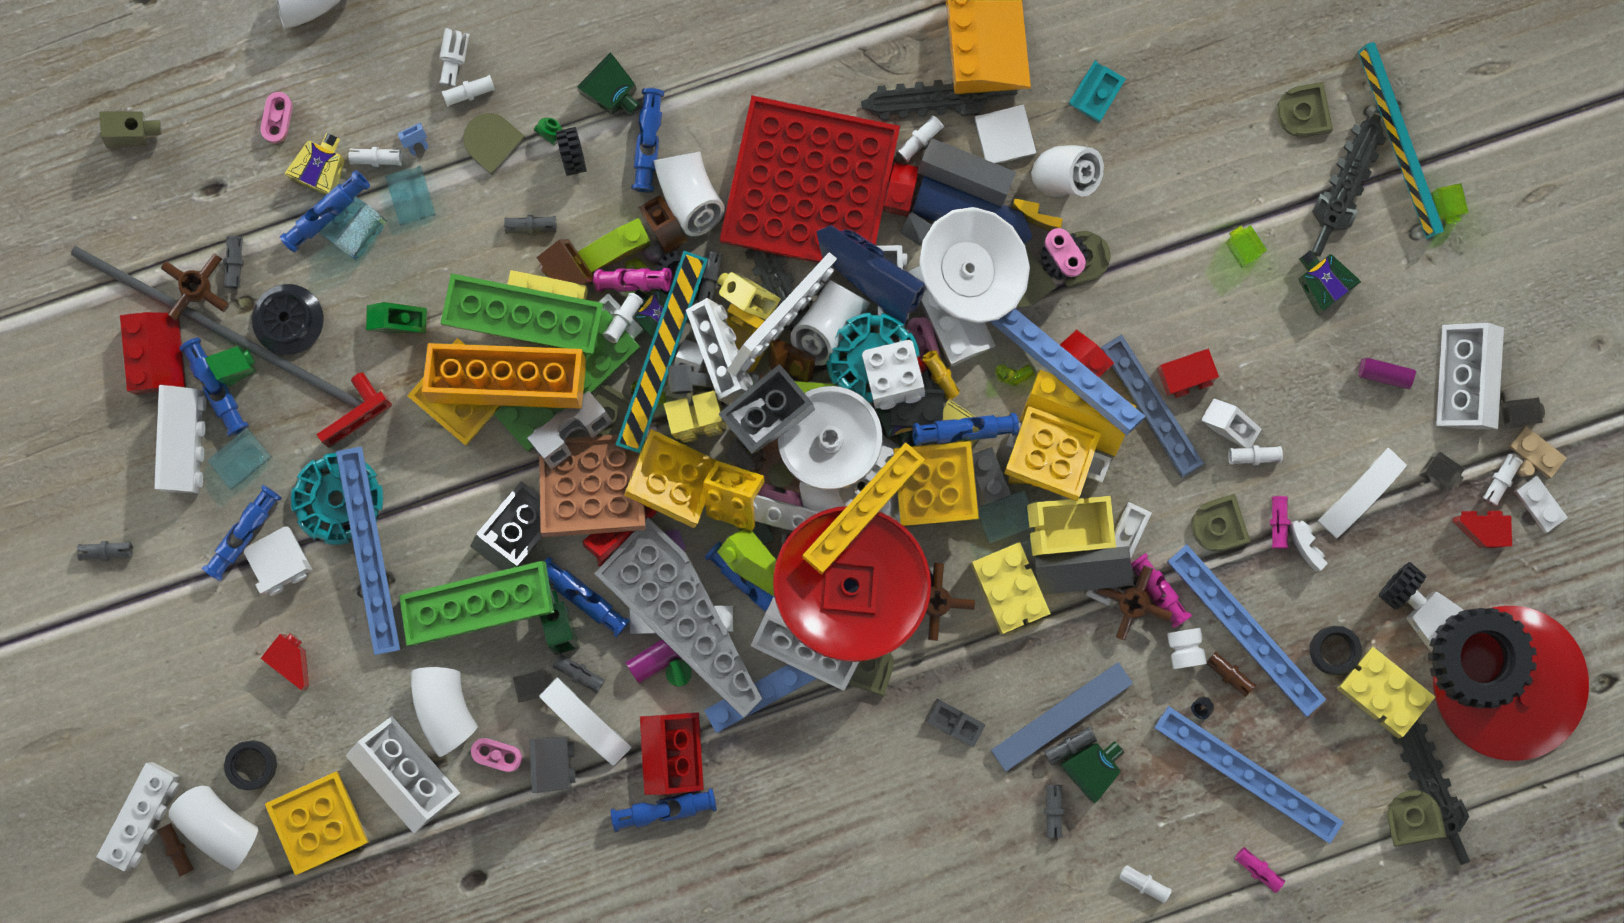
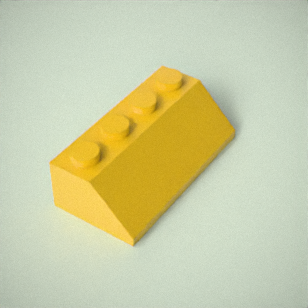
M1043 370L1038 371L1019 421H1023L1026 410L1030 406L1101 433L1096 450L1115 457L1125 434L1056 376Z

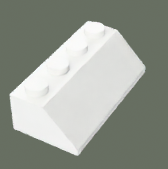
M920 266L908 271L923 281ZM926 288L920 305L926 318L931 322L936 340L949 368L996 347L985 322L973 323L953 317L936 304Z
M1491 323L1442 325L1436 426L1463 429H1498L1503 327Z
M159 385L154 488L156 490L167 493L199 494V488L203 486V473L200 472V462L204 460L201 436L205 435V422L202 421V411L206 410L207 401L206 396H203V392L198 389Z
M774 597L751 643V647L843 691L859 663L827 658L807 648L785 625Z
M393 716L360 739L346 754L348 760L413 833H416L460 794Z

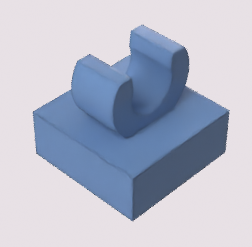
M421 122L398 133L404 149L408 147L413 156L416 155L413 148L416 143H421L425 150L428 149L425 139L427 135Z

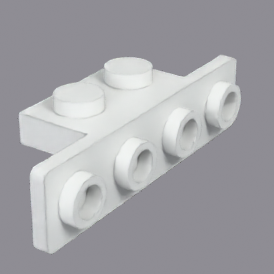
M759 495L753 501L755 521L791 531L809 517L819 513V511Z

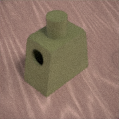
M99 112L101 138L106 148L147 145V136L162 134L161 121L146 120L143 112Z

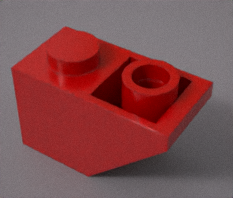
M1461 511V516L1453 517V523L1479 548L1512 547L1511 515H1503V511H1487V516H1477V511Z

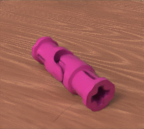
M648 268L639 270L616 269L610 272L597 269L594 273L593 283L597 292H603L605 289H615L617 292L637 291L638 289H641L643 292L650 291L651 289L669 291L673 283V277L669 268H663L662 271H651Z
M1144 553L1132 562V568L1138 577L1143 565L1153 568L1145 590L1156 606L1173 612L1170 619L1172 622L1171 626L1176 628L1192 615L1190 612H1186L1178 601L1179 596L1165 580L1160 570L1156 571L1147 558L1148 554Z

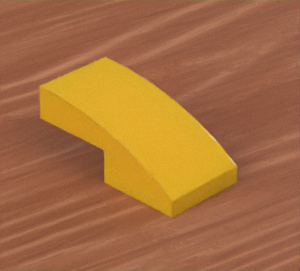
M1014 199L1012 208L1023 213L1028 222L1048 231L1057 228L1061 229L1063 218L1038 214L1040 203Z

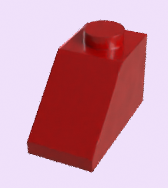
M894 162L884 204V212L908 217L919 167Z
M1077 329L1060 344L1061 347L1098 377H1101L1114 364L1095 342Z
M291 633L288 636L286 634H279L260 659L300 690H307L309 687L306 650L300 646L302 641Z

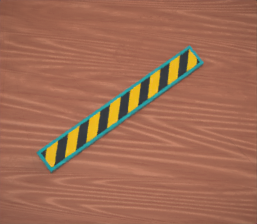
M1371 42L1364 45L1358 51L1427 240L1444 232L1376 43Z
M683 251L616 445L637 453H640L668 376V367L672 365L688 319L686 309L693 305L708 262L707 258Z

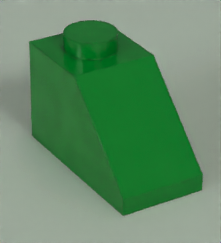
M388 302L367 305L366 331L424 334L426 333L427 308Z
M238 346L204 358L217 381L229 387L256 372L252 365L256 363L249 350L244 351Z

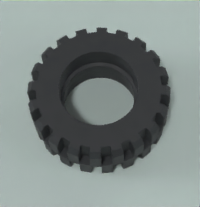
M1494 608L1463 610L1458 612L1457 615H1451L1445 620L1446 623L1444 625H1440L1435 631L1437 636L1431 639L1429 645L1433 647L1432 653H1428V661H1432L1433 668H1430L1431 676H1436L1438 681L1435 684L1440 690H1445L1446 696L1451 700H1456L1461 705L1474 708H1497L1499 705H1507L1513 702L1514 697H1520L1525 692L1523 687L1531 684L1533 678L1529 675L1531 671H1536L1537 663L1532 662V655H1537L1536 647L1530 646L1529 642L1533 638L1530 633H1525L1522 630L1525 626L1519 620H1513V615L1507 612H1499L1498 609ZM1478 633L1492 636L1500 645L1503 653V665L1500 673L1494 680L1487 683H1478L1471 680L1464 672L1461 664V650L1464 643L1470 636Z

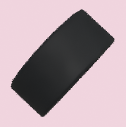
M1329 626L1321 629L1314 635L1310 643V656L1313 664L1320 671L1326 674L1342 675L1351 672L1358 665L1362 657V646L1359 638L1352 630L1344 626ZM1332 635H1339L1345 638L1351 648L1349 659L1339 666L1328 664L1321 655L1323 641Z
M254 740L240 742L232 747L226 755L224 762V771L229 782L238 789L247 791L262 788L270 783L277 768L276 756L272 749L263 742ZM247 750H255L262 754L266 764L262 776L253 781L241 778L236 772L235 767L238 756Z

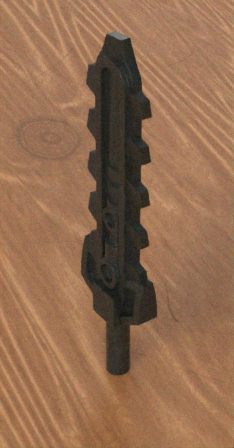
M934 80L933 86H924L923 82H915L914 88H906L904 83L897 84L895 90H887L886 86L883 85L878 86L877 92L869 95L868 99L861 101L862 109L869 110L874 115H879L881 121L888 120L890 114H898L900 119L907 118L910 112H917L919 117H923L930 110H936L937 115H943L946 109L954 108L956 113H961V116L979 115L988 97L1017 95V90L954 94V83L944 85L942 80Z
M1375 113L1370 119H1366L1360 125L1354 124L1351 132L1355 134L1352 142L1347 141L1344 146L1348 153L1345 158H1339L1336 164L1340 167L1338 175H1331L1329 180L1333 185L1330 192L1325 191L1323 195L1320 193L1312 209L1314 216L1320 223L1319 226L1322 227L1312 249V252L1318 257L1321 256L1331 232L1350 228L1357 215L1358 210H1355L1357 205L1353 202L1354 197L1362 195L1364 188L1360 185L1362 179H1369L1372 171L1368 169L1370 162L1375 163L1379 157V154L1375 151L1377 145L1383 146L1387 139L1382 134L1381 116Z
M748 249L745 251L747 259H753L756 266L752 269L754 276L761 277L763 284L760 286L781 298L776 307L777 309L793 292L790 286L794 281L791 273L785 274L783 266L787 264L785 257ZM807 305L803 310L800 309L791 324H786L783 328L792 332L793 328L810 309Z
M1416 720L1402 738L1392 736L1395 744L1402 745L1404 752L1400 754L1403 762H1409L1412 770L1407 774L1410 780L1417 781L1419 785L1417 790L1426 792L1438 803L1446 836L1450 839L1460 865L1470 862V859L1458 832H1461V829L1469 819V814L1462 799L1458 800L1457 796H1450L1448 788L1451 786L1450 779H1443L1440 770L1444 767L1441 760H1435L1432 754L1436 749L1434 742H1427L1424 735L1428 732L1426 724H1419Z

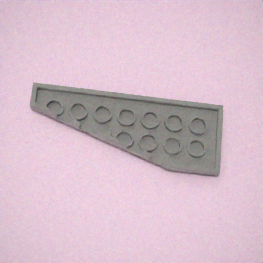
M648 517L646 519V530L634 531L594 574L745 718L763 698L688 555Z

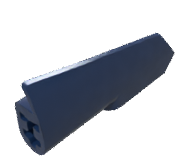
M923 177L913 209V213L917 216L935 222L952 210L975 207L996 213L1012 225L1024 244L1033 239L1023 213L1003 204L1001 207L929 177Z
M830 225L816 231L822 258L830 252L837 258L832 267L890 316L898 319L905 325L908 313L917 309L926 291L925 283L884 258L882 249L851 230L840 231Z

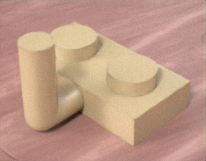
M1527 426L1521 429L1508 446V448L1524 459V462L1517 470L1519 477L1530 476L1537 469L1548 479L1552 478L1567 459V457Z

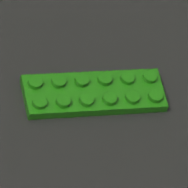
M451 273L440 324L556 348L582 349L583 353L594 355L604 303Z
M606 309L602 313L594 355L584 353L587 361L583 395L588 391L592 394L641 348L626 330H624L617 343H611L604 338L603 333L614 319ZM501 406L494 415L519 443L530 452L534 447L527 438L535 429L545 425L556 413L566 408Z
M544 561L399 595L406 645L410 647L554 613L547 566Z

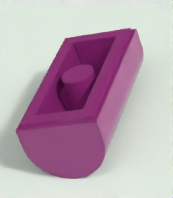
M1371 358L1361 359L1358 377L1408 390L1412 387L1416 375L1415 369Z
M661 639L625 663L636 681L641 684L670 665V662L681 657Z

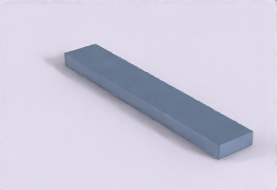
M1121 334L1100 347L1114 362L1111 366L1112 370L1137 409L1145 415V422L1180 477L1182 478L1204 464L1123 335Z
M1117 662L992 748L991 752L1006 772L1128 688L1133 682L1119 662Z

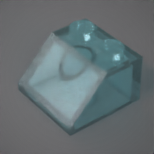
M355 197L354 202L328 223L319 234L356 261L366 252L368 245L375 236L382 232L387 220L368 204Z

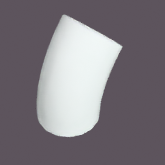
M276 0L282 27L287 29L317 18L341 0Z
M1076 145L1057 146L1043 152L1034 162L1031 172L1032 181L1037 190L1053 198L1063 197L1067 194L1081 197L1089 196L1101 183L1104 164L1100 153L1093 148Z
M701 152L654 160L657 177L664 197L685 234L691 237L700 236L713 229L724 215L725 206L710 183L702 161Z
M828 279L811 308L791 332L792 345L816 357L815 365L826 364V361L829 360V354L833 352V348H838V342L843 338L840 333L836 337L839 328L842 329L850 318L864 314L870 302Z
M440 667L418 668L411 672L413 703L419 723L431 747L439 757H442L462 744L478 728L464 700L461 673L454 669Z
M198 786L186 791L177 798L169 810L171 821L197 848L232 871H235L240 866L258 832L257 826L231 810L209 786Z

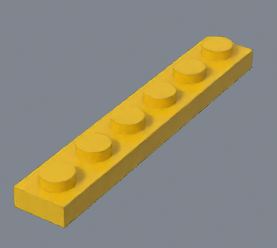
M905 442L803 554L802 558L822 575L924 463L925 459Z

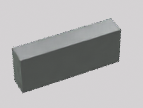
M933 138L930 140L917 171L919 174L1001 207L1016 174L1015 171Z
M1129 546L1036 556V573L1042 595L1134 585Z

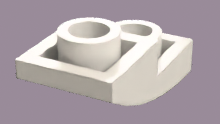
M1297 520L1291 522L1288 527L1298 551L1315 572L1321 571L1328 563L1323 559L1325 555L1317 547L1313 546L1311 548L1309 546L1315 539L1311 534L1313 530L1303 521L1300 523Z

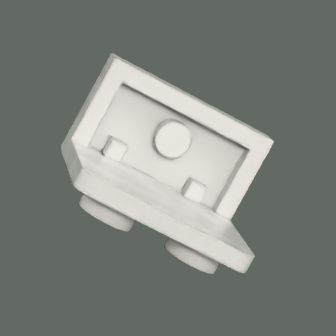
M905 340L868 349L863 352V361L875 409H890L896 406L897 403L905 401L906 403H915L921 400V397H925L924 384L912 341Z
M282 527L244 549V554L259 581L255 585L260 594L273 596L284 590V585L290 582L293 584L307 577L306 573L312 571L307 558L289 527Z

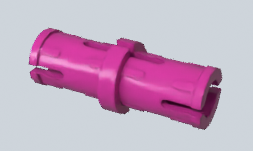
M1272 496V519H1270V525L1272 526V548L1287 549L1289 548L1288 526L1290 525V519H1288V497Z
M1243 847L1235 856L1234 860L1245 867L1251 873V877L1255 880L1259 879L1274 893H1277L1284 885L1285 880L1272 871L1266 861L1259 860L1246 847Z

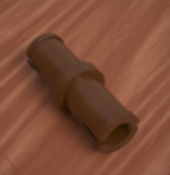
M1217 651L1206 661V665L1223 678L1222 681L1224 683H1230L1244 697L1256 686L1255 683L1238 671V666H1232Z
M170 823L156 831L167 850L165 852L166 856H170L180 877L194 870V867L184 850L186 848L185 844H181L172 826L173 824Z

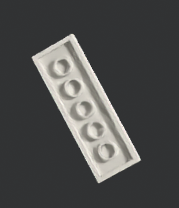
M829 252L743 344L727 369L731 375L735 377L741 370L746 372L755 362L754 359L757 356H761L769 347L771 340L775 341L784 330L783 327L786 324L790 325L798 315L797 312L800 309L803 310L812 300L811 297L814 294L817 295L826 284L825 282L835 271L831 267L837 260L836 257Z

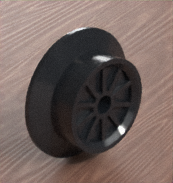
M294 284L278 285L266 291L258 299L252 314V327L259 342L268 350L282 355L298 354L311 347L320 336L324 323L323 310L318 299L309 290ZM289 315L288 320L284 322V317Z

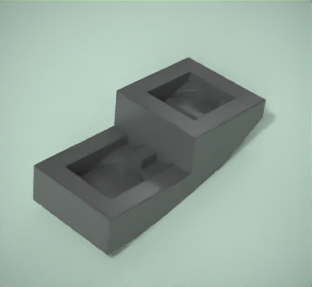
M939 699L935 700L925 719V722L973 748L985 727L984 723Z

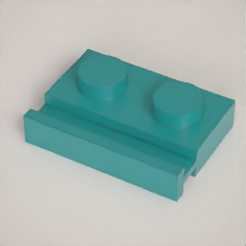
M1094 60L1068 105L1073 106L1082 114L1100 123L1126 78Z

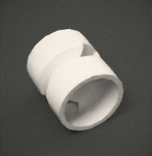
M1201 628L1167 633L1169 645L1175 649V652L1171 654L1173 669L1207 664L1204 649L1198 647L1202 642Z

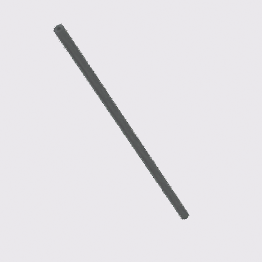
M75 246L72 249V256L164 306L172 309L177 303V300ZM188 306L181 313V315L249 350V352L353 408L363 403L360 399Z

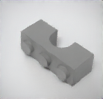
M588 391L583 395L582 409L566 408L556 413L545 425L535 429L527 439L552 470L572 454L566 446V438L572 431L585 430L593 438L613 422L605 409Z

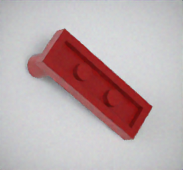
M364 372L356 374L351 379L352 384L364 402L316 434L321 443L328 448L392 406V403L381 391L376 392Z
M645 506V519L648 517L651 519L657 511ZM634 531L590 534L582 541L583 547L596 557L598 566L601 567L612 556L611 553L626 541Z

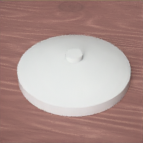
M826 386L806 392L805 394L812 401L815 411L794 428L778 437L779 451L784 464L799 481L820 490H840L860 482L874 468L882 449V429L875 410L862 396L846 388Z

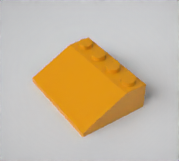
M946 0L954 94L1030 89L1022 0Z

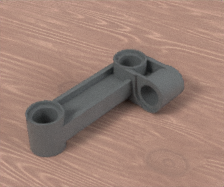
M673 365L668 367L670 394L691 393L693 390L704 392L715 390L710 375L692 372L691 365ZM746 371L750 375L753 385L760 380L754 371Z

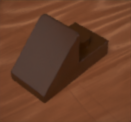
M779 339L771 340L769 353L771 370L780 364L788 374L804 382H809L813 379L816 357Z

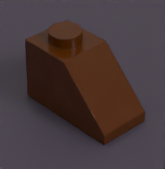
M661 195L638 207L665 253L678 249L688 241L676 217Z
M559 239L536 257L540 262L539 267L541 271L552 279L583 285L593 284L594 275L569 239Z

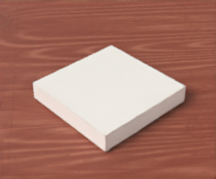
M1024 105L974 117L985 160L1000 164L1036 155Z

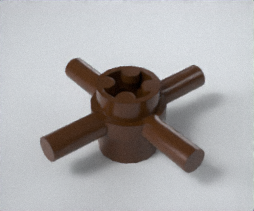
M214 253L200 272L195 270L182 272L168 261L164 262L161 270L178 281L179 290L182 294L168 313L170 317L177 320L190 301L201 302L206 300L222 312L228 309L229 304L211 292V283L208 279L221 262V257ZM191 282L195 285L201 282V285L198 286L195 292H193L191 287H188Z
M934 563L930 598H933L934 595H939L943 599V604L939 606V609H933V605L929 603L926 614L930 616L928 640L938 641L940 617L946 614L950 608L975 609V600L951 598L949 592L942 588L944 563Z
M1143 565L1135 587L1128 588L1123 592L1112 588L1097 589V594L1119 602V608L1124 616L1116 634L1118 639L1126 640L1133 619L1140 618L1146 613L1168 622L1171 619L1173 612L1150 604V598L1145 591L1153 568ZM1137 596L1139 597L1138 603L1142 606L1140 609L1132 608L1126 604L1127 601Z

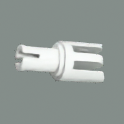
M445 28L439 57L444 63L439 82L440 85L444 86L447 84V87L456 86L458 66L465 62L470 34L464 33L462 36L461 32L456 30L452 34L451 29Z

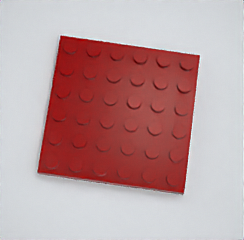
M751 95L720 235V243L820 263L823 258L816 231L832 225L840 231L851 230L876 245L900 126Z

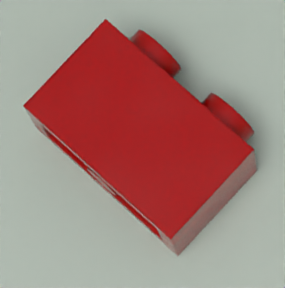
M1209 348L1157 367L1167 397L1174 395L1175 399L1190 394L1189 389L1197 386L1199 390L1209 388L1214 385L1213 381L1219 378Z

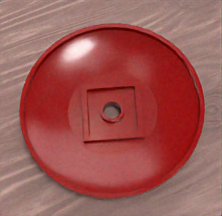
M847 506L835 507L809 517L795 528L786 539L775 564L773 575L774 598L785 625L807 648L834 660L845 662L869 661L895 651L917 630L925 616L930 601V570L924 552L914 536L897 520L882 512H878L821 575L802 556ZM854 580L858 585V590L853 593L847 592L844 589V582Z
M1522 606L1492 607L1498 609L1499 612H1507L1513 615V620H1519L1525 626L1522 630L1525 633H1530L1533 638L1529 643L1531 647H1536L1537 655H1532V662L1537 663L1536 671L1530 672L1529 676L1533 678L1531 684L1525 685L1523 687L1525 692L1520 697H1514L1513 702L1507 705H1499L1497 708H1474L1461 705L1458 701L1448 698L1446 691L1440 690L1435 684L1438 680L1436 676H1433L1435 701L1446 726L1470 749L1484 756L1499 760H1529L1556 749L1577 728L1588 701V668L1575 639L1555 619L1535 609ZM1478 633L1466 640L1461 650V664L1464 672L1471 680L1478 683L1490 682L1498 676L1503 665V653L1500 645L1492 636Z

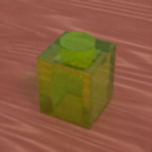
M1462 183L1436 188L1431 192L1441 222L1446 221L1447 225L1462 221L1461 217L1469 213Z
M1242 225L1229 233L1231 238L1225 242L1241 268L1268 251L1251 225L1245 229Z

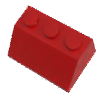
M161 312L120 315L127 392L135 395L159 392V385L186 388L183 352L179 350V347L182 345L179 317L175 320L168 313Z
M699 712L640 716L644 795L704 790Z

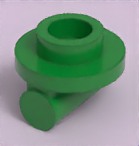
M553 118L540 119L534 128L535 132L552 145L557 144L556 131L562 130L559 122Z
M679 659L670 662L666 669V678L669 683L677 687L686 685L692 676L690 666Z

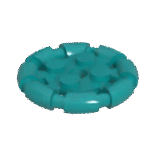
M864 313L847 320V324L842 329L839 328L836 335L837 337L840 333L843 336L842 340L838 342V348H833V352L829 354V360L826 361L828 374L834 386L838 385L839 387L854 391L867 402L874 403L872 393L866 392V384L869 385L863 361V352L868 349L893 344L894 342L890 337L896 334L901 341H912L916 357H920L918 344L912 332L908 333L903 327L904 324L898 319L882 313L881 316ZM870 325L880 326V334L870 333ZM855 331L859 336L852 342L848 336ZM841 352H848L847 361H839V354ZM850 372L856 378L851 384L845 379L846 375Z
M336 453L325 454L323 458L317 461L315 459L310 461L297 475L298 481L295 488L292 487L291 491L292 513H296L298 518L297 524L309 537L314 540L317 538L324 541V544L344 545L351 543L352 534L351 529L346 531L343 526L344 523H349L337 455ZM365 462L375 517H377L379 510L383 508V489L376 479L378 475ZM328 467L331 474L322 477L321 469ZM308 482L314 484L310 494L304 492ZM336 491H340L343 495V501L338 506H334L330 502L331 494ZM312 505L315 513L308 516L305 508ZM323 521L330 523L328 531L321 529Z

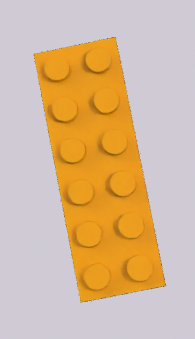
M428 343L422 393L429 403L582 409L587 360L582 349Z

